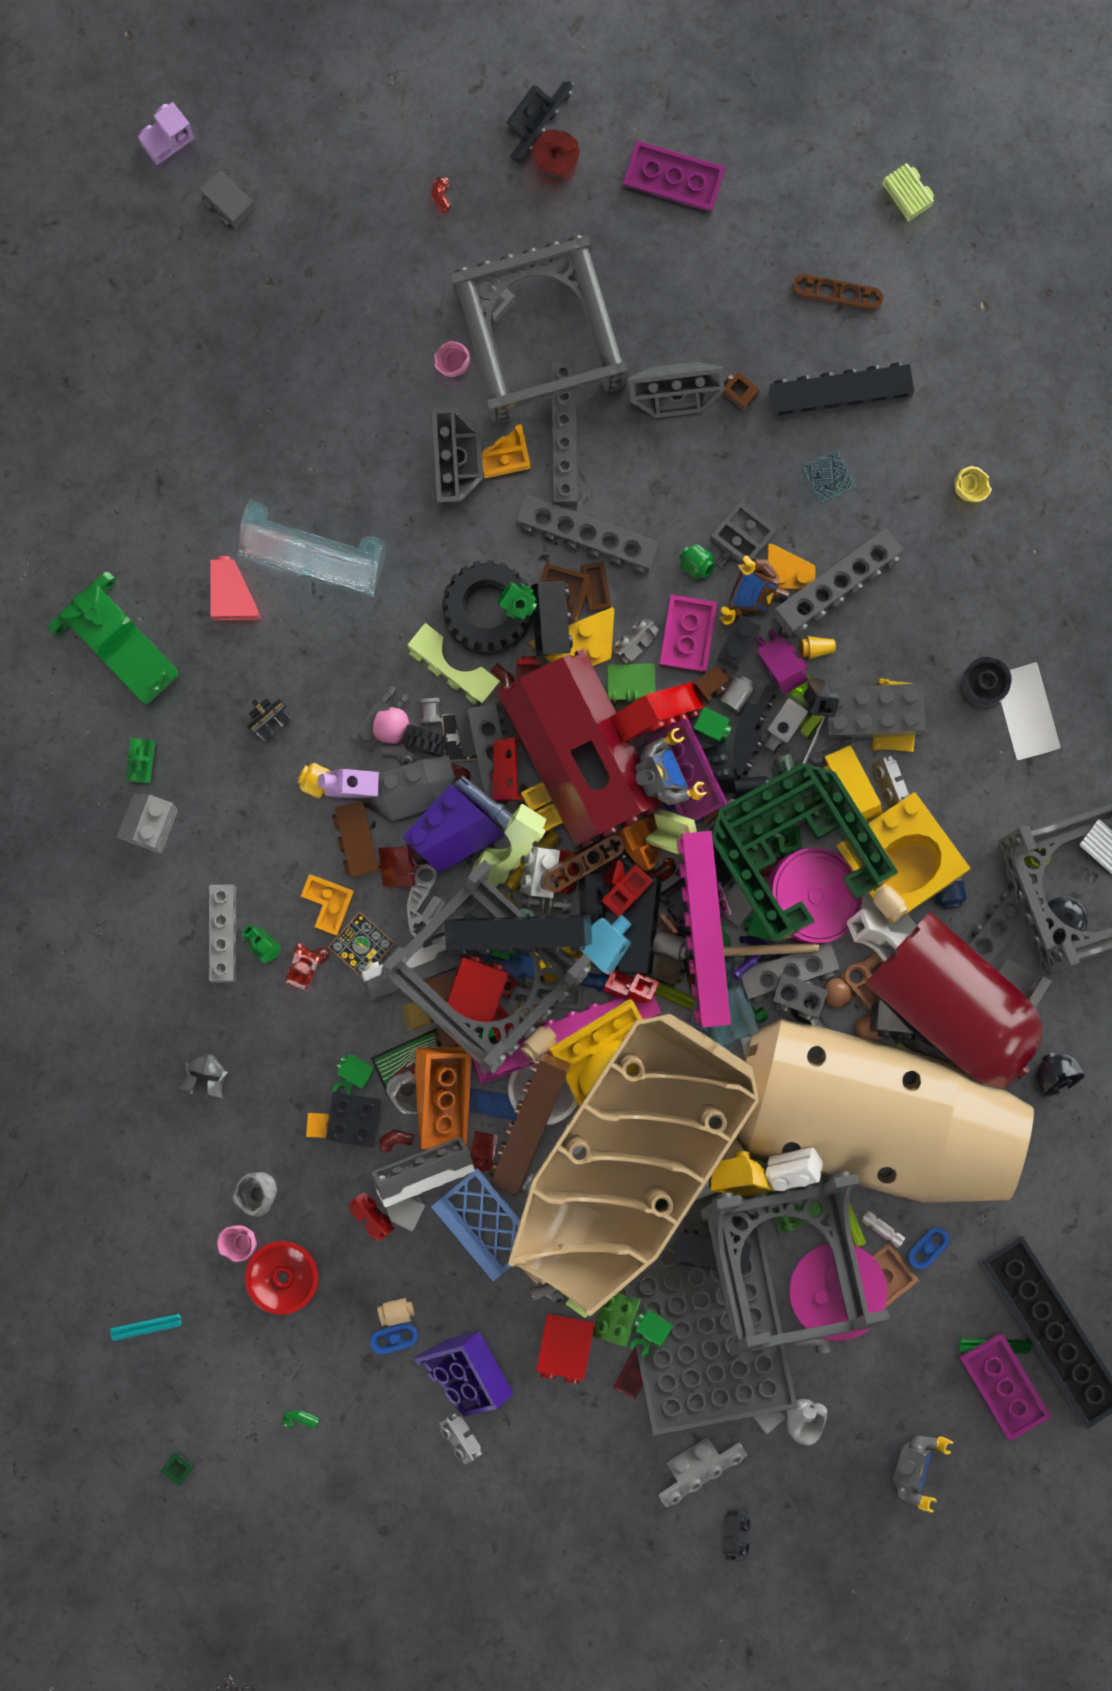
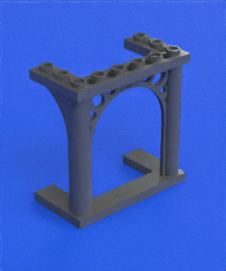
M576 235L564 243H559L558 241L551 242L546 245V248L539 250L530 248L523 251L521 255H505L500 258V261L492 263L491 261H484L477 264L475 268L468 269V267H462L451 274L455 302H461L488 394V415L491 426L513 420V408L593 385L601 384L604 394L627 388V365L625 361L622 362L590 256L591 244L588 236ZM565 259L567 271L564 274H558L555 267L560 260ZM551 263L550 269L543 270L541 268L542 265L547 266ZM527 270V273L521 274L520 271ZM575 270L576 274H574V277L577 281H570L568 277H570ZM502 276H505V277H506V281H505V282H502V283H499V282L495 279V278L501 279ZM532 276L556 279L571 288L581 301L601 368L509 393L491 330V314L494 304L508 286L520 279ZM484 281L491 282L496 287V291L492 294L484 293L480 289V283ZM479 297L484 300H489V304L483 307V300L480 301Z
M1112 804L1032 831L1029 825H1026L998 840L999 854L1006 861L1007 875L1011 881L1013 880L1016 888L1015 897L1022 904L1024 921L1030 926L1033 934L1031 937L1033 945L1039 950L1041 967L1047 972L1048 976L1076 965L1081 961L1112 951V928L1099 932H1084L1067 926L1054 915L1048 906L1042 882L1046 863L1059 846L1070 840L1087 835L1098 819L1108 827L1112 826ZM1043 848L1045 854L1042 857L1039 853L1035 852L1034 850L1037 849V851L1039 852ZM1033 857L1039 864L1038 869L1032 870L1026 867L1024 858ZM1029 875H1034V876H1035V878H1036V883H1035V884H1032V879H1031V877H1030ZM1046 919H1050L1052 921L1053 926L1050 929L1048 922H1046ZM1062 929L1065 935L1064 940L1061 944L1056 945L1053 941V934L1055 930ZM1071 935H1075L1078 941H1072Z
M486 860L468 876L465 886L404 949L399 947L383 963L380 975L386 982L391 980L477 1061L480 1064L479 1070L484 1075H487L490 1071L494 1074L503 1065L506 1059L505 1055L511 1056L520 1047L517 1042L523 1036L527 1039L537 1029L534 1025L539 1019L544 1022L553 1011L550 1008L556 1002L561 1004L569 996L567 990L572 985L577 987L586 978V975L591 970L588 966L592 961L585 954L581 958H576L562 949L561 951L547 952V948H538L536 952L538 956H536L535 952H528L534 966L532 992L526 1003L516 1013L495 1022H479L462 1016L407 966L406 963L444 925V921H447L471 896L494 917H526L487 880L492 866ZM543 960L545 966L548 963L551 967L541 969L539 962ZM547 973L553 974L557 977V982L554 985L546 986L540 982V977ZM539 990L551 991L550 993H544L541 999L536 995ZM523 1009H528L529 1014L524 1015L522 1012ZM519 1018L524 1020L521 1024L519 1023ZM510 1023L513 1025V1029H509L508 1037L506 1038L504 1026ZM478 1027L483 1029L482 1040L478 1037L480 1033L474 1031ZM493 1027L497 1028L501 1034V1040L496 1045L491 1044L488 1039V1032Z
M849 1171L834 1174V1177L828 1178V1181L822 1182L823 1186L814 1187L813 1184H808L807 1186H799L800 1190L791 1192V1189L787 1188L785 1191H776L777 1194L768 1196L767 1192L754 1194L753 1199L745 1200L744 1196H732V1193L717 1195V1198L712 1199V1202L706 1203L707 1206L700 1211L702 1221H708L733 1338V1344L729 1345L731 1355L871 1329L890 1320L888 1310L868 1313L849 1222V1197L851 1189L859 1184L858 1174L849 1175ZM803 1202H805L803 1205V1210L801 1212L795 1211V1204L796 1207H799L800 1205H802ZM813 1202H818L821 1205L820 1214L814 1218L810 1217L808 1214L809 1206ZM774 1207L778 1208V1214L773 1212ZM757 1213L758 1218L751 1220L747 1214L754 1215ZM827 1214L828 1219H826L825 1221L828 1224V1226L821 1225L820 1221L824 1219ZM735 1216L742 1218L747 1224L746 1230L736 1229L732 1224V1218ZM789 1216L810 1223L822 1233L832 1250L847 1316L846 1322L770 1336V1332L754 1334L741 1273L740 1259L745 1240L756 1226L771 1218ZM730 1233L739 1236L738 1243H733L734 1236L731 1237Z

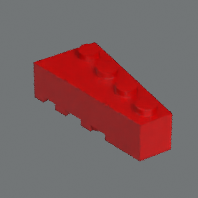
M690 682L646 694L610 718L623 742H626L662 727L667 728L684 719L693 720L700 715L698 711L706 706L694 683Z

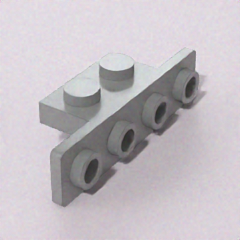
M708 1437L704 1438L667 1462L668 1467L678 1482L661 1492L658 1497L665 1507L679 1503L682 1497L688 1493L699 1490L705 1482L719 1477L730 1466L739 1464L747 1456L746 1451L739 1442L719 1455Z

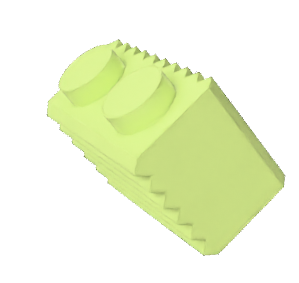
M906 163L886 176L882 185L904 214L907 221H911L932 207L934 194L928 186L924 187L919 181L921 177L916 168H910Z

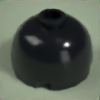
M1064 896L1054 898L1047 903L1054 915L1064 924L1079 931H1086L1088 914L1085 907L1078 900ZM1046 919V922H1048L1050 929L1053 926L1052 921L1050 919ZM1062 929L1055 930L1053 934V941L1055 943L1061 944L1065 935ZM1071 935L1072 941L1078 940L1075 935Z
M1055 1052L1049 1053L1042 1058L1043 1062L1038 1066L1035 1073V1081L1043 1097L1057 1095L1060 1093L1059 1089L1066 1086L1070 1089L1085 1077L1081 1065L1075 1058L1068 1054L1056 1055Z

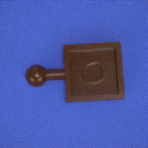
M546 563L539 583L565 581V587L569 590L567 611L571 614V620L577 622L592 577Z

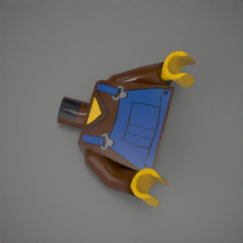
M744 556L743 564L738 565L740 572L730 594L731 608L722 607L721 612L725 616L719 617L725 625L733 623L735 618H739L740 615L747 616L768 612L772 601L782 604L788 599L789 591L778 588L779 575L766 559H750L748 556Z

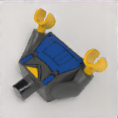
M679 728L669 731L666 734V738L661 737L646 745L640 756L641 762L635 765L637 772L636 781L639 785L643 786L648 797H657V799L668 805L687 801L689 797L699 800L707 793H699L697 791L698 788L704 785L703 782H697L690 790H687V784L672 749L668 747V744L675 745L684 739V737L678 740L674 738V732L679 730Z
M915 1436L911 1442L902 1448L893 1482L897 1487V1495L900 1499L918 1506L920 1510L933 1512L929 1508L930 1502L936 1503V1499L921 1496V1490L933 1450L936 1449L948 1455L951 1451L946 1450V1446L949 1443L953 1444V1441L942 1436L937 1439Z

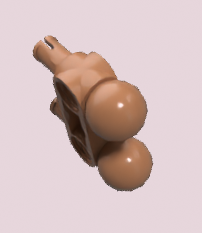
M873 951L862 962L855 961L838 978L829 980L823 989L828 990L825 1002L834 1008L845 1007L850 1003L853 996L869 1013L857 1020L855 1025L857 1037L879 1042L883 1037L877 1036V1032L870 1031L872 1002L884 1000L865 984L871 978V972L883 962L881 957ZM850 972H857L860 975V983L851 981Z

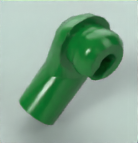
M286 1411L283 1414L284 1418L281 1423L288 1428H293L296 1421L315 1429L319 1418L304 1411Z

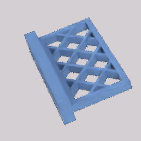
M476 1168L474 1172L470 1173L431 1207L491 1280L495 1281L511 1267L508 1263L504 1266L499 1261L498 1249L512 1251L518 1231L516 1227H519L521 1220L480 1170ZM475 1176L482 1183L481 1192L469 1191V1181ZM465 1185V1191L459 1190ZM454 1194H463V1208L455 1207L449 1198ZM468 1195L481 1196L480 1209L467 1208ZM485 1197H492L497 1201V1211L484 1210ZM467 1212L480 1213L479 1226H471L467 1222ZM484 1214L496 1215V1228L483 1227ZM500 1215L509 1216L513 1220L512 1230L500 1229ZM483 1231L495 1232L494 1245L485 1244L482 1240ZM499 1232L512 1234L511 1247L498 1245Z

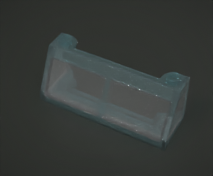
M248 499L241 520L238 550L240 556L369 595H375L388 554L385 540L368 536L363 538L358 548L267 521L268 510L266 506L260 502Z

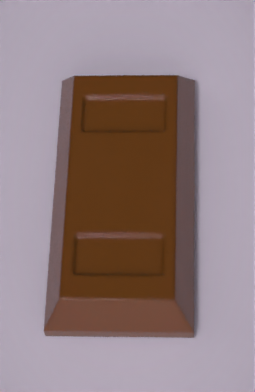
M604 562L581 565L582 573L592 577L586 593L588 612L612 608Z

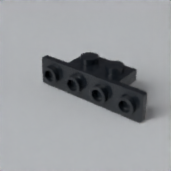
M572 81L563 82L552 98L537 85H533L506 122L523 137L510 155L513 159L524 158L532 150L531 144L535 139L543 135L545 132L544 126L548 121L555 118L559 112L557 108L571 96V89L574 86Z
M594 850L590 851L587 855V861L593 864L597 860V853ZM603 866L598 867L579 879L580 915H591V926L599 919H605L606 906L602 902L605 892Z

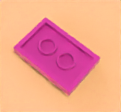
M676 595L670 596L659 666L707 672L718 602Z

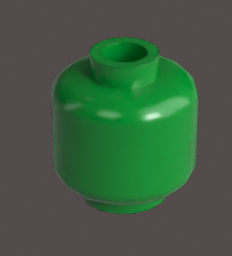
M698 544L692 545L690 548H684L679 556V559H681V570L696 580L709 577L715 568L714 555Z

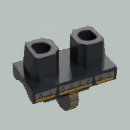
M266 698L259 704L254 699L251 703L255 708L249 715L253 719L259 713L260 715L246 727L253 734H257L266 741L274 733L267 725L268 722L274 718L280 726H283L291 719L285 709L287 706L278 699L269 708L264 710L271 704Z

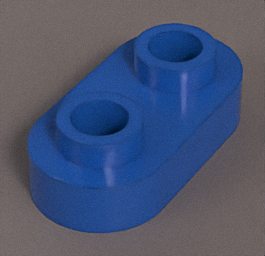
M939 1227L929 1229L910 1249L908 1253L910 1265L916 1269L929 1267L947 1248L949 1244L948 1233ZM934 1235H938L941 1240L939 1244H934L932 1242V1237ZM919 1252L924 1255V1259L921 1262H918L915 1258Z
M409 1323L382 1329L372 1335L370 1346L375 1353L381 1355L405 1349L416 1343L418 1331ZM409 1331L411 1334L410 1339L404 1340L401 1336L402 1332ZM381 1337L387 1339V1345L384 1347L378 1344V1340Z

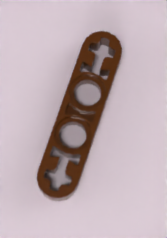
M807 274L798 275L793 282V292L801 298L868 311L879 309L883 302L882 292L875 287ZM806 281L807 286L813 287L814 282L818 283L816 294H813V288L809 287L805 288V291H801L800 286L797 284ZM822 285H830L833 293L829 296H824L820 293V287ZM846 289H852L856 293V298L846 300L843 297V292ZM860 291L864 292L862 297L868 298L871 294H874L875 299L879 301L870 304L869 299L862 298V303L858 302Z
M610 834L598 839L546 870L540 878L541 886L550 892L562 890L619 856L624 849L622 838ZM610 840L616 842V844L614 845L615 850L607 849L605 851H602L600 849H605L609 847ZM594 850L597 853V860L595 863L590 864L587 861V855L590 851ZM574 862L578 870L575 875L570 876L567 872V867L570 863ZM562 875L564 877L556 879L554 881L555 886L548 885V882L551 881L550 876L558 877Z

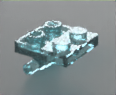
M737 984L727 989L731 1025L707 1027L712 1040L722 1047L747 1034L754 1035L759 1032V1024L742 984Z

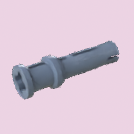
M462 776L461 780L459 779L454 787L477 807L482 809L492 822H496L505 830L512 816L505 809V805L497 804L466 779V777Z

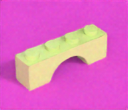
M425 623L408 643V649L411 650L409 654L418 662L424 660L429 664L427 668L439 677L441 674L448 679L446 683L455 691H458V689L462 690L466 694L465 699L474 706L477 703L484 705L500 686V681L482 667L473 671L463 672L449 666L443 657L444 637Z
M521 804L509 819L504 832L511 846L505 849L486 847L475 860L470 874L486 860L492 866L487 880L495 888L498 884L503 885L510 874L509 871H515L520 864L521 856L524 855L526 857L533 847L532 843L534 841L539 842L544 835L545 830L543 826L546 819Z

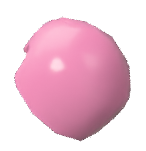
M449 341L444 343L434 354V366L444 376L456 377L462 375L469 366L470 357L468 349L460 342Z
M389 707L387 711H379L373 722L375 738L389 744L400 742L403 739L407 725H409L407 714L403 710Z
M243 1225L226 1227L219 1234L217 1240L219 1253L228 1257L233 1262L248 1260L255 1253L257 1245L254 1233Z

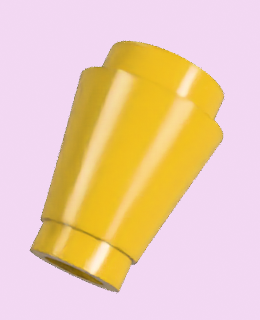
M806 636L804 639H800L799 642L800 655L802 658L806 657L809 660L835 653V640Z

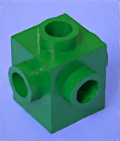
M511 581L508 582L497 600L499 606L505 609L504 613L513 619L520 617L524 620L526 615L530 616L537 605L535 603L536 598L532 594L533 590L523 583L518 586Z

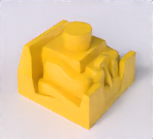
M748 1151L735 1152V1158L721 1160L711 1175V1191L720 1194L732 1193V1196L740 1195L747 1197L762 1192H776L766 1180V1170L758 1162L750 1160V1152Z

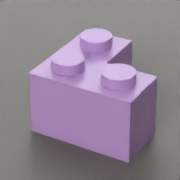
M174 102L169 105L164 104L158 108L154 115L156 124L146 126L138 136L140 144L156 165L194 139L189 122Z

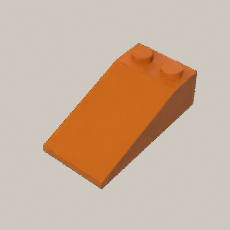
M462 1047L416 1048L415 1078L420 1149H429L461 1136L467 1146L472 1057Z

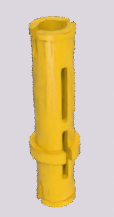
M551 830L537 846L554 849L562 839ZM524 860L522 863L520 862L516 870L504 883L514 893L521 885Z

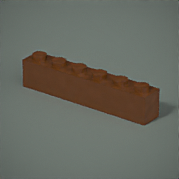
M544 1052L541 1059H535L531 1072L535 1073L533 1079L527 1080L522 1093L526 1094L524 1101L519 1100L514 1114L518 1115L515 1122H510L506 1131V1135H509L507 1143L502 1142L497 1155L501 1156L499 1163L494 1162L489 1176L493 1177L490 1183L493 1187L517 1196L571 1063Z

